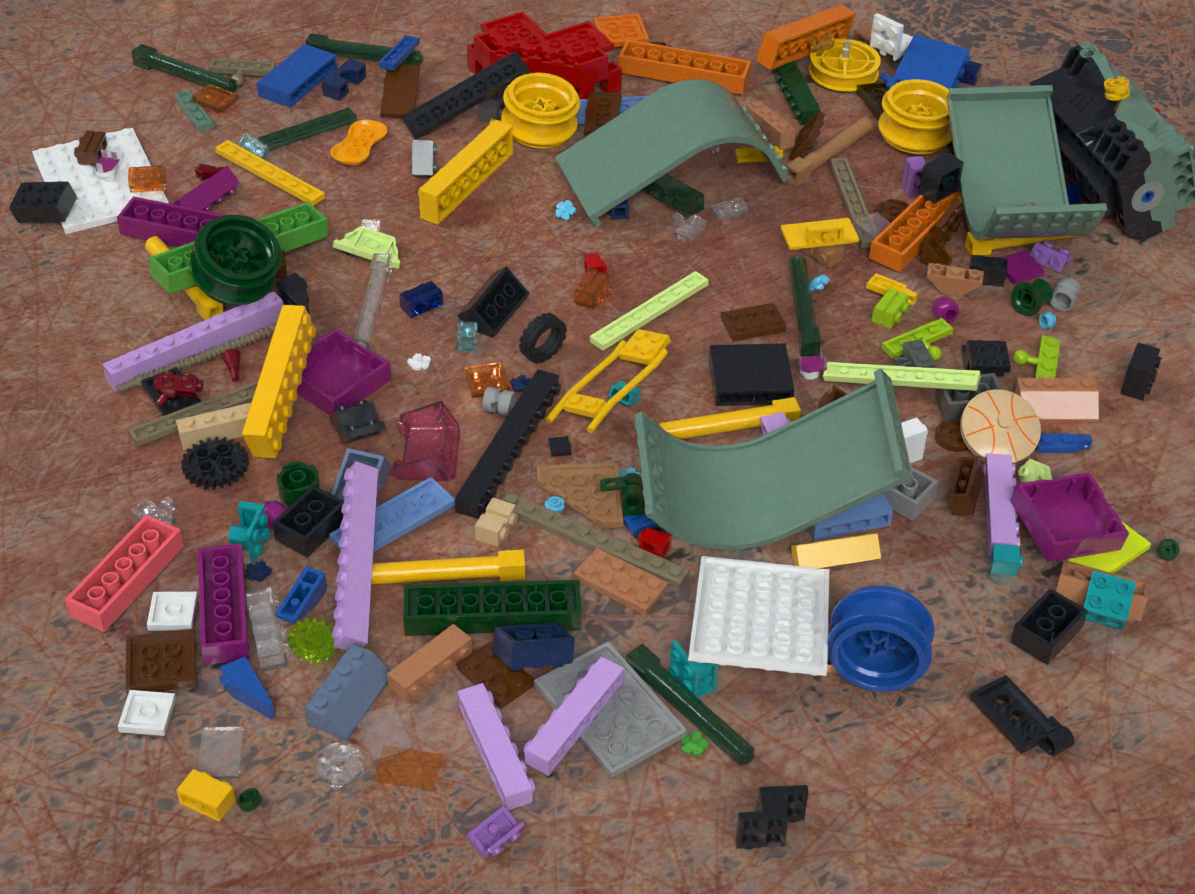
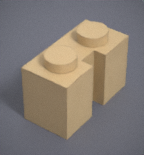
M492 498L486 507V513L482 514L475 524V540L499 547L502 540H506L511 526H514L517 522L516 505Z

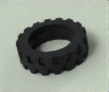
M543 313L540 317L537 316L533 322L528 324L527 329L523 331V336L520 337V352L535 364L539 362L544 363L545 360L551 359L552 355L557 354L558 349L563 345V340L566 339V324L552 313ZM551 328L547 340L540 347L535 348L538 338L542 333Z

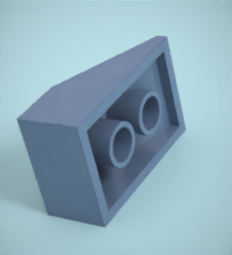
M347 448L331 494L344 501L343 490L346 486L344 474L346 469L350 468L357 461L378 469V496L391 468L390 462L385 456Z

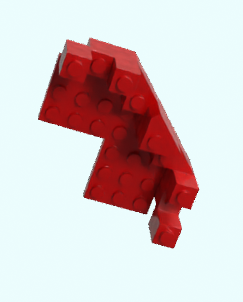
M521 11L480 24V29L483 33L474 36V43L467 45V67L474 74L516 51L529 68L530 73H547L563 78L574 87L580 99H588L589 92H594V83L598 82L599 88L604 92L622 91V68L614 61L608 62L609 56L606 54V52L614 50V43L589 21L546 34L533 20Z

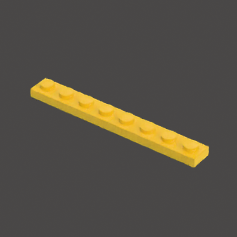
M229 140L215 147L217 154L298 199L309 202L312 206L325 199L323 191Z

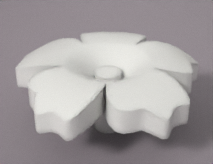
M416 353L413 359L408 358L407 363L412 370L420 371L421 369L426 370L429 368L431 359L430 356L422 357L420 353Z

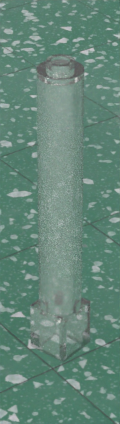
M374 253L370 265V277L353 339L359 345L369 350L386 285L390 281L393 270L392 254Z

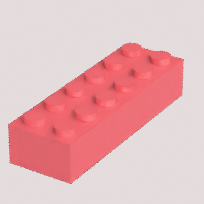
M145 515L65 598L69 617L105 633L182 550L184 543L181 529Z

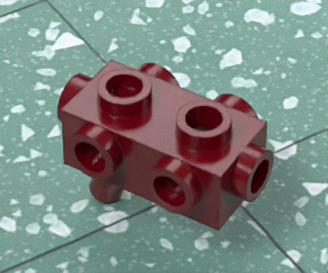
M173 372L158 373L153 381L154 388L160 394L156 404L163 407L168 398L175 399L176 396L199 398V392L203 391V380H199L193 374L180 376Z

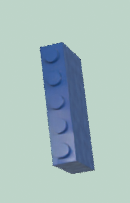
M303 44L257 82L258 97L291 108L337 69L336 54Z

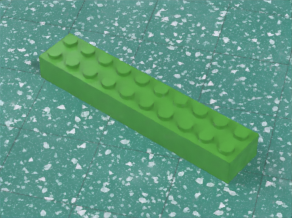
M309 202L257 219V221L264 224L273 233L280 245L281 251L284 250V252L328 237V219ZM195 241L149 257L150 276L169 294L196 285L190 272V257Z

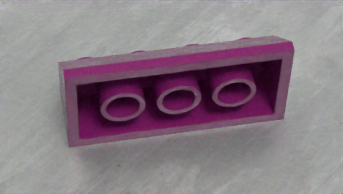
M226 166L175 201L173 205L207 211L212 207L211 203L215 202L217 204L222 201L224 194L229 196L237 190L235 186L240 184L230 168Z

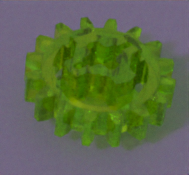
M306 617L303 623L298 620L296 626L291 627L288 637L290 642L289 649H295L294 656L300 654L301 661L308 658L311 664L313 659H316L318 663H321L322 658L328 660L330 654H333L336 648L334 647V637H332V632H330L332 625L325 626V620L319 623L316 617L312 621H309Z

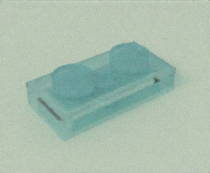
M244 132L238 143V146L262 159H265L270 150L269 146Z

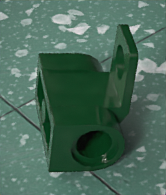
M629 473L624 477L600 480V490L602 492L622 490L624 516L645 514V499L642 494L643 481L639 474ZM608 483H616L613 486H606Z

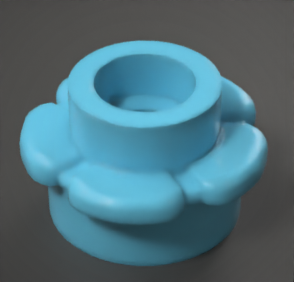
M1044 312L1040 315L1039 324L1043 329H1052L1055 326L1056 317L1051 312Z
M552 496L548 498V501H545V507L561 514L565 508V501L558 496Z

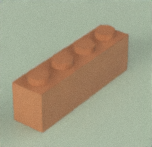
M754 101L746 105V109L749 112L747 115L751 114L755 124L757 123L762 130L761 134L764 133L773 146H777L780 150L795 147L794 127L761 101Z
M452 624L387 673L388 688L407 703L412 698L417 697L429 685L434 684L446 672H450L457 663L471 655L472 638Z

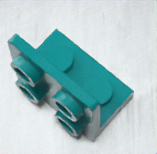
M1093 571L1083 608L1088 610L1085 620L1123 631L1127 623L1136 582Z
M676 640L671 642L669 673L680 682L684 693L689 694L695 700L716 690L719 664L688 661L689 656Z

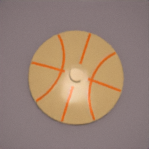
M988 390L976 395L965 407L960 420V431L966 446L984 462L987 453L1011 455L1012 464L1020 463L1031 455L1040 440L1041 426L1036 411L1024 398L1007 390Z

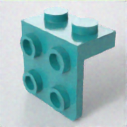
M240 501L237 506L240 525L250 526L246 533V541L250 562H256L258 556L262 555L265 541H268L271 531L267 524L268 514H266L265 506L262 504Z

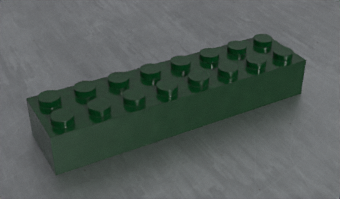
M579 580L404 585L403 620L405 636L439 635L452 624L456 625L466 634L494 633L495 627L557 623L566 631L581 630L582 612Z

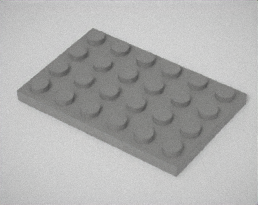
M608 641L573 659L572 664H564V666L558 667L535 679L534 687L553 709H558L562 705L565 696L575 689L578 680L585 677L591 664L596 663L601 656L624 668V683L579 737L580 742L612 779L685 738L688 730Z

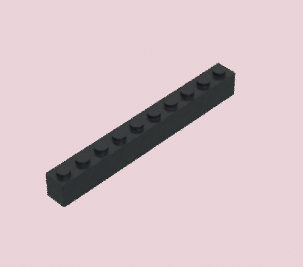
M537 369L455 497L456 513L479 519L481 514L486 512L489 501L496 496L499 485L504 483L507 472L512 470L514 461L522 453V448L529 443L532 432L535 433L539 421L544 419L547 408L552 406L555 395L560 393L559 375Z

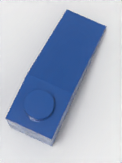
M306 566L276 611L275 617L296 624L318 604L327 590L326 574Z
M246 657L220 666L222 676L219 677V681L223 690L227 689L231 697L269 719L275 718L273 703Z

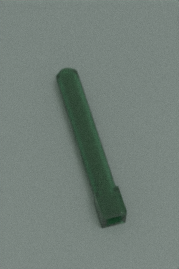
M311 33L305 42L306 45L336 54L338 57L377 62L393 48L329 39L327 35ZM414 50L400 65L419 66L423 63V54L418 50Z
M140 44L131 51L133 64L146 70L153 68L228 95H232L237 89L236 81L232 78L159 54L157 49L144 44Z
M794 256L789 260L788 264L799 332L800 356H817L820 354L821 338L819 327L816 325L807 262L803 256Z
M641 644L626 655V662L645 683L650 685L739 766L748 765L754 759V747L660 665L661 659L644 644Z

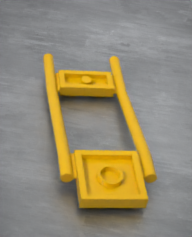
M637 329L628 342L622 340L609 356L568 390L545 420L548 423H552L564 409L565 412L594 418L586 428L589 433H593L610 410L655 370L667 356L668 351L665 348L671 341L669 335ZM618 357L622 360L648 365L607 402L603 399L577 394Z

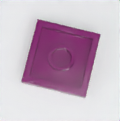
M1025 250L1000 257L1008 259L1006 277L1013 285L1042 277L1045 274V270Z

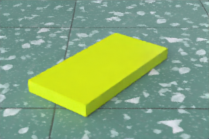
M1123 523L1129 535L1121 550L1065 560L1115 573L1150 549L1151 543Z

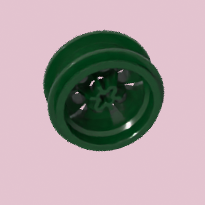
M225 215L209 221L199 230L190 257V272L197 286L215 301L234 306L250 304L264 298L273 288L276 275L281 266L282 252L273 233L261 222L243 215Z

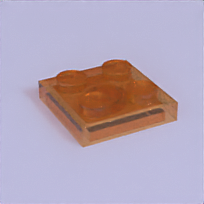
M208 84L192 96V102L220 113L238 101V94L212 84Z
M503 362L465 367V375L472 398L483 397L488 386L499 388L501 392L504 390L510 391Z

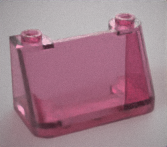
M441 400L400 414L398 431L406 438L403 462L396 460L391 467L393 476L399 480L424 481L429 477H432L435 481L443 482L455 479L460 427L444 402Z

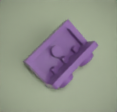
M1046 240L1035 242L1030 256L1037 263L1057 272H1062L1065 263L1072 262L1074 255L1069 254L1070 251L1062 247L1057 249L1053 247V243Z
M503 805L469 832L466 837L483 859L489 854L494 857L504 849L502 844L505 841L509 840L512 843L522 835L520 829L525 824L523 821L518 824Z

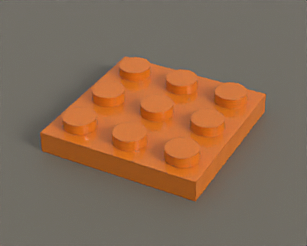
M639 13L594 18V26L614 43V47H624L627 39L649 43V37Z

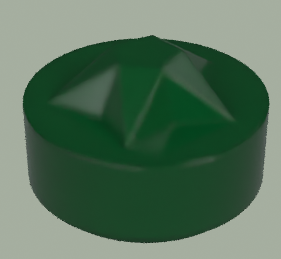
M1164 539L1157 545L1156 552L1162 560L1171 561L1178 556L1179 546L1172 539Z
M255 788L243 791L237 798V804L243 812L254 810L262 801V796Z

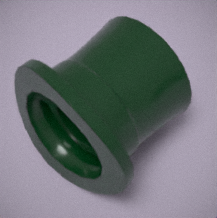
M1035 279L1031 283H1019L1013 288L1011 293L1012 306L1019 314L1033 316L1040 311L1042 305L1050 303L1053 297L1052 288L1043 279Z

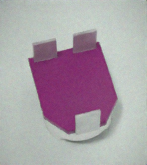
M101 150L102 157L94 167L98 177L110 179L115 176V166L120 160L117 158L116 152H111L112 158H110L106 150Z
M821 349L820 355L805 357L802 360L799 357V371L805 379H815L819 376L820 371L827 370L825 356L823 359Z

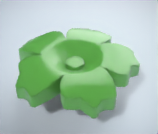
M696 731L691 733L690 737L687 735L681 739V750L688 755L692 753L695 757L700 756L708 748L709 742L704 738L701 739V733Z

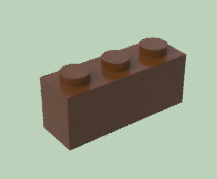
M979 456L959 457L948 496L953 515H974L984 477Z

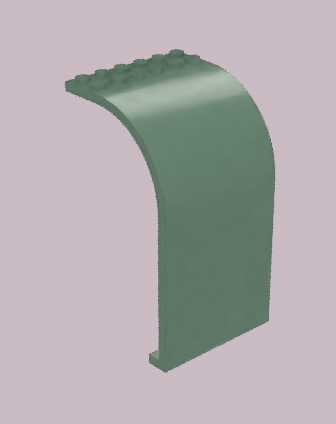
M698 79L679 81L657 90L555 157L596 228L602 225L599 219L601 215L695 154L719 144L745 143L759 148L783 183L789 180L786 174L788 172L787 167L784 163H780L782 158L778 152L774 153L776 150L771 142L768 143L769 140L764 133L761 134L762 130L757 123L755 124L751 114L747 115L749 112L744 105L741 106L733 94L725 87L715 82Z
M1052 85L950 88L946 99L955 157L964 162L959 185L967 226L975 239L1088 236L1096 229L1107 211L1106 203L1069 205L1051 102ZM1031 202L1035 206H1024V204Z
M882 369L874 372L875 381L762 437L733 445L709 446L686 442L665 431L642 411L635 414V429L638 437L637 446L639 448V462L642 472L640 476L643 481L642 494L645 499L644 511L646 516L676 538L695 546L718 550L748 549L785 539L914 479L891 378Z

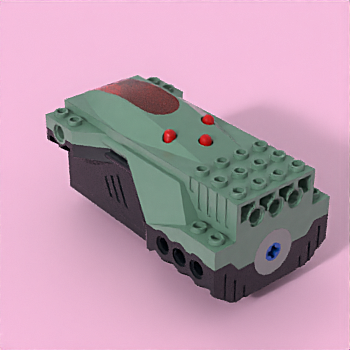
M1088 40L1071 48L1060 69L1029 83L1030 86H1053L1051 102L1063 171L1092 204L1106 203L1107 211L1103 216L1104 218L1112 215L1127 234L1144 241L1174 227L1175 212L1195 203V160L1192 154L1194 152L1191 143H1186L1182 134H1178L1172 124L1169 125L1162 118L1158 108L1152 107L1147 96L1137 83L1108 63L1105 54H1101L1096 45H1093ZM1118 76L1126 77V80L1129 79V97L1118 101H1111L1105 98L1104 82L1112 77L1113 79H1118Z

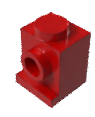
M599 253L584 254V270L588 281L607 280V265L604 260H601Z
M647 527L638 536L639 548L664 558L671 549L672 534L668 532L665 535L660 531Z

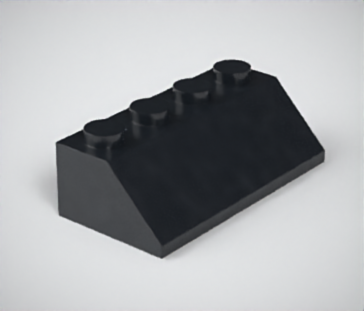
M505 266L489 277L457 316L469 330L493 338L530 293L511 270Z

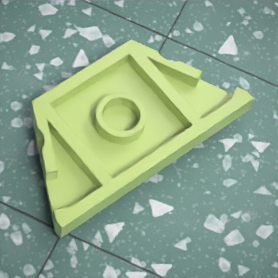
M360 226L355 231L345 234L344 239L340 241L336 239L333 242V248L399 269L400 260H398L396 239L393 236Z

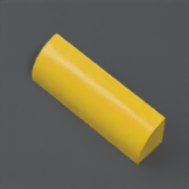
M878 533L791 545L794 563L796 566L824 568L881 558Z

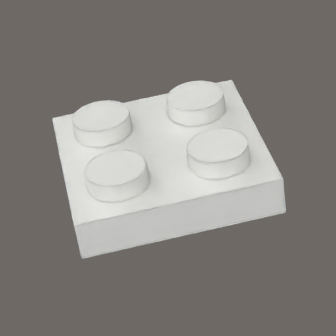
M153 592L147 621L148 631L193 629L198 601L197 592Z
M130 690L118 724L119 732L165 736L176 701L175 693Z

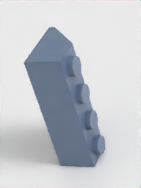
M351 644L305 707L307 725L348 741L388 684L387 673L390 670L372 651Z

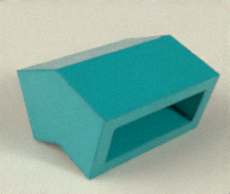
M619 381L616 385H612L608 397L612 398L627 383ZM636 387L633 388L619 402L628 406H634L640 399L641 390Z
M231 525L229 532L230 545L242 544V550L248 551L246 533L250 526Z

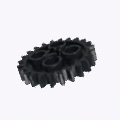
M218 436L213 441L208 437L207 442L199 440L200 445L192 444L193 449H187V454H183L184 460H181L183 474H185L186 480L189 479L190 484L196 482V487L203 485L204 489L212 486L213 490L218 485L221 489H223L224 484L231 486L232 480L238 482V477H244L243 472H247V466H249L248 453L245 452L244 446L241 447L240 442L234 444V439L227 441L226 437L219 440Z

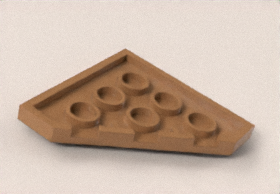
M618 463L537 465V485L553 496L562 498L566 505L601 528H623L621 491L602 492L600 490L601 479L619 477ZM608 483L606 486H613L616 483Z

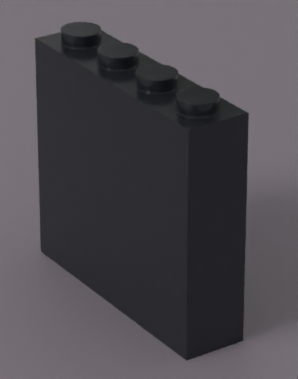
M786 343L710 345L709 366L715 406L772 405L773 400L794 397V384Z

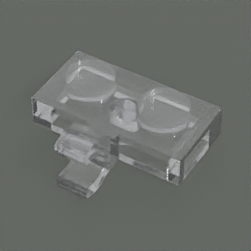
M675 213L672 216L675 220L671 223V226L677 228L674 231V237L687 244L708 226L707 220L695 214L691 215L686 221L679 213Z
M168 496L158 505L145 498L130 510L132 516L139 521L145 515H149L170 525L176 523L175 517L171 515L176 509L172 505L174 500Z

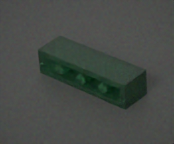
M667 173L643 188V191L687 217L704 210V194Z

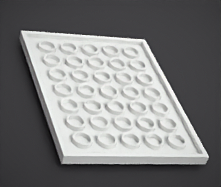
M133 128L106 133L108 157L112 158L111 152H116L117 158L120 160L115 166V176L110 179L98 177L94 166L89 164L79 165L77 158L74 156V149L79 146V140L32 151L43 182L69 181L77 195L66 221L60 222L65 234L117 222V216L133 196L169 203Z
M702 556L688 661L826 676L828 662L829 569Z

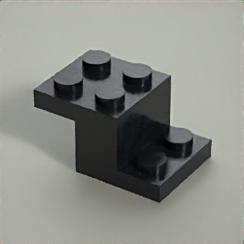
M968 340L967 345H962L961 354L964 370L980 371V374L995 373L996 377H1003L1004 372L1010 373L1011 364L1006 341Z
M367 400L356 402V405L348 408V405H344L333 411L334 413L330 416L331 425L335 424L341 445L379 435L386 429L384 421H379L373 401L367 402Z
M808 786L759 787L756 812L738 813L735 839L736 849L744 848L749 850L761 847L777 848L785 846L788 822L795 823L805 819L809 794Z

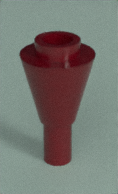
M199 163L198 167H195V174L201 181L212 177L225 167Z
M228 349L221 357L231 373L232 381L238 382L240 380L238 371L241 353L235 349Z

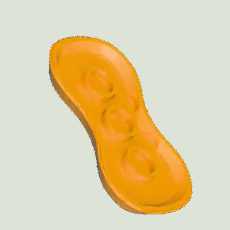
M356 121L349 127L347 137L331 149L330 155L340 164L358 166L366 161L371 147L383 140L388 128L378 121Z

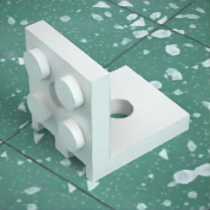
M878 13L874 15L870 46L880 49V54L884 56L891 54L894 61L898 60L905 54L913 37L903 33L904 25Z

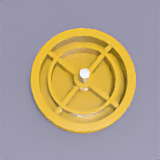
M850 39L827 40L812 49L810 53L809 74L816 83L825 88L853 92L856 91L857 85L875 83L878 80V68L880 67L881 59L874 48L860 41Z

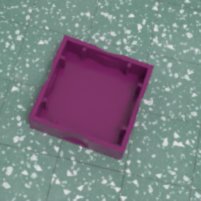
M335 328L311 346V352L308 353L307 365L303 369L302 382L298 385L297 394L331 416L336 408L348 405V408L356 405V402L362 401L391 380L390 362L375 352L362 347L354 339Z
M1090 472L1064 476L1053 480L1017 483L1010 499L1047 562L1118 551L1122 549L1129 535L1128 530L1116 512L1107 503L1103 492Z

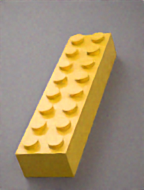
M497 120L493 121L431 177L428 182L421 186L418 190L420 218L438 225L512 156L513 126Z
M282 305L242 431V436L253 457L277 458L278 451L282 448V438L287 431L288 418L292 415V405L297 398L298 385L302 382V372L307 365L308 353L311 352V342L316 336V327L313 326L311 316L308 314L305 306Z

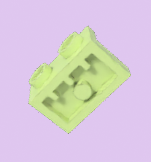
M1029 459L1018 471L1020 483L1053 480L1050 466Z

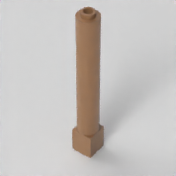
M862 117L805 157H797L786 165L788 169L786 174L789 178L787 181L799 186L811 178L813 171L873 130L872 121L867 117Z

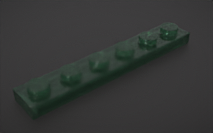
M348 107L258 137L259 143L266 151L274 150L275 148L349 125L357 121V115Z

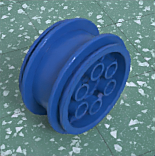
M868 586L851 592L835 606L830 620L831 632L827 639L828 657L836 671L845 680L866 690L891 692L912 685L927 672L932 661L931 643L934 638L935 627L929 611L916 597L895 587Z

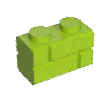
M893 288L888 289L874 307L872 321L890 329L895 323L899 324L903 313H907L910 308V303L908 302L909 295L901 291L898 292V290Z

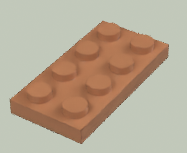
M597 547L573 573V580H579L581 584L645 616L668 589V582Z

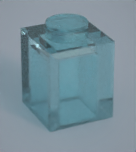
M458 321L456 335L457 351H476L478 340L477 322Z

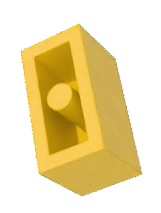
M195 769L189 773L176 790L181 805L218 822L221 821L236 801L231 784L226 781H219L206 772L201 773Z

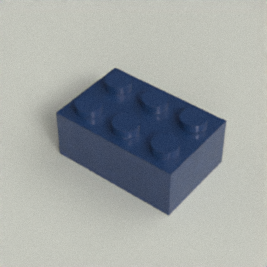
M557 623L495 627L493 653L512 670H522L525 667L541 669L548 665L562 667L564 664L573 663L575 638Z

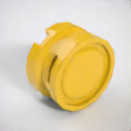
M1118 76V79H1113L1112 77L1104 82L1106 99L1118 101L1129 97V79L1126 80V77Z

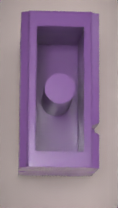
M922 156L909 157L905 161L902 188L909 198L920 196L922 169L926 164Z

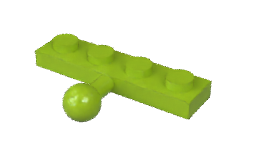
M940 318L882 342L881 348L894 359V357L902 355L904 342L922 339L933 361H937L942 355L941 349L937 346H931L930 343L953 334L954 328L943 318Z
M1042 335L1038 358L1029 356L1024 350H1017L1013 355V360L1018 365L1025 363L1036 365L1034 378H1055L1061 340Z

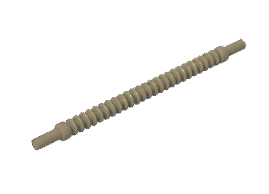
M270 324L269 327L265 326L264 330L260 328L259 331L250 332L249 335L245 334L244 337L240 336L239 339L235 338L234 341L230 340L229 343L225 342L224 345L220 343L219 347L215 345L214 349L210 347L209 351L205 349L204 352L200 351L199 354L195 353L194 356L190 355L189 358L185 357L184 360L179 359V362L174 361V364L169 363V366L164 365V368L159 367V370L154 369L153 372L149 371L148 374L143 373V376L137 375L134 379L117 385V391L121 393L136 386L140 388L142 387L141 380L175 367L179 371L181 369L185 370L186 367L190 368L191 365L195 366L196 363L201 364V361L206 362V359L211 360V357L215 359L216 355L220 357L221 353L228 349H240L241 346L245 347L246 344L250 345L251 342L255 343L256 340L260 341L261 338L270 337L274 334L276 324Z

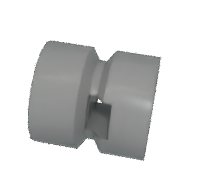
M1070 277L1059 280L1053 291V297L1050 301L1051 305L1059 311L1070 310L1081 292L1079 282Z
M488 386L483 396V411L491 413L498 411L500 415L508 416L516 404V392L508 390L501 392L499 388Z

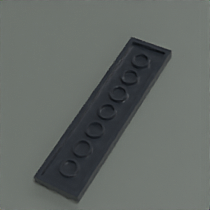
M514 51L401 116L414 139L417 140L507 88L517 77L530 74V70L518 53Z

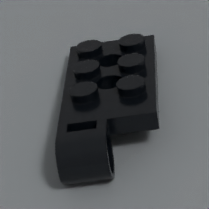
M1007 675L971 693L970 699L1021 754L1040 745L1050 756H1056L1074 746L1075 740L1071 731L1066 726L1061 725L1053 716L1048 719ZM997 700L1006 701L1008 704H1000ZM1012 716H1020L1023 720H1015Z

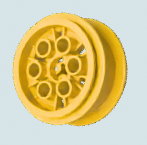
M530 73L517 77L505 89L503 100L506 107L502 111L501 121L513 126V139L516 142L532 148L547 149L564 144L575 134L578 125L576 115L580 109V98L574 87L563 78L547 73Z
M920 79L905 80L893 85L883 96L882 108L884 112L881 114L878 122L879 130L886 142L898 150L912 154L935 153L946 147L953 140L946 99L949 89L938 83Z

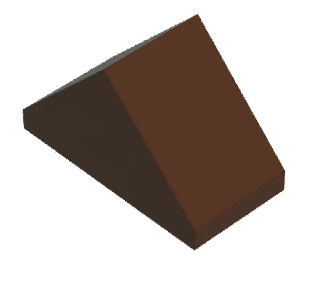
M933 232L930 233L923 243L920 263L927 266L929 263L949 266L953 259Z

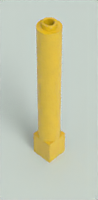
M967 232L965 248L970 256L988 255L992 253V250L1077 236L978 240L973 237L971 232Z
M157 236L149 238L145 243V249L151 256L170 250ZM197 284L183 289V292L196 305V311L204 320L224 313L223 303L207 296Z
M791 397L773 400L772 405L658 423V425L678 439H687L761 427L760 417L784 412L786 419H790L793 422L800 418L801 409L796 398Z
M524 549L498 551V556L372 563L371 585L500 577V581L526 580Z

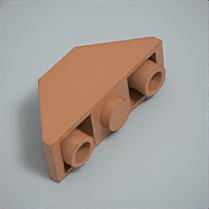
M929 263L927 278L942 294L959 297L982 286L984 271L933 263Z

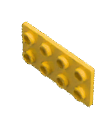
M850 218L781 225L782 234L790 250L859 242V237Z

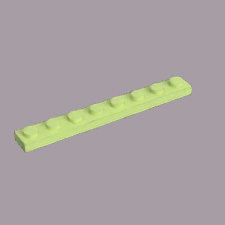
M696 271L592 334L590 342L602 351L708 286L709 280Z
M827 362V370L823 374L824 381L869 384L875 381L874 372L882 369L891 378L894 386L977 391L981 378L980 371L838 362Z

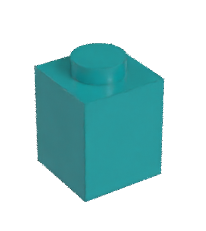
M993 544L990 556V574L1016 576L1018 568H1022L1023 555H1019V546Z

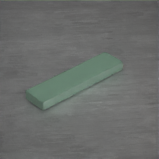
M190 90L174 94L175 101L198 132L214 128L213 121Z

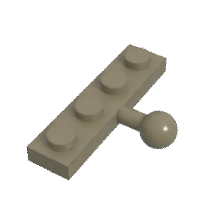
M212 58L209 65V73L232 74L231 83L239 87L244 83L243 75L264 77L276 67V62Z

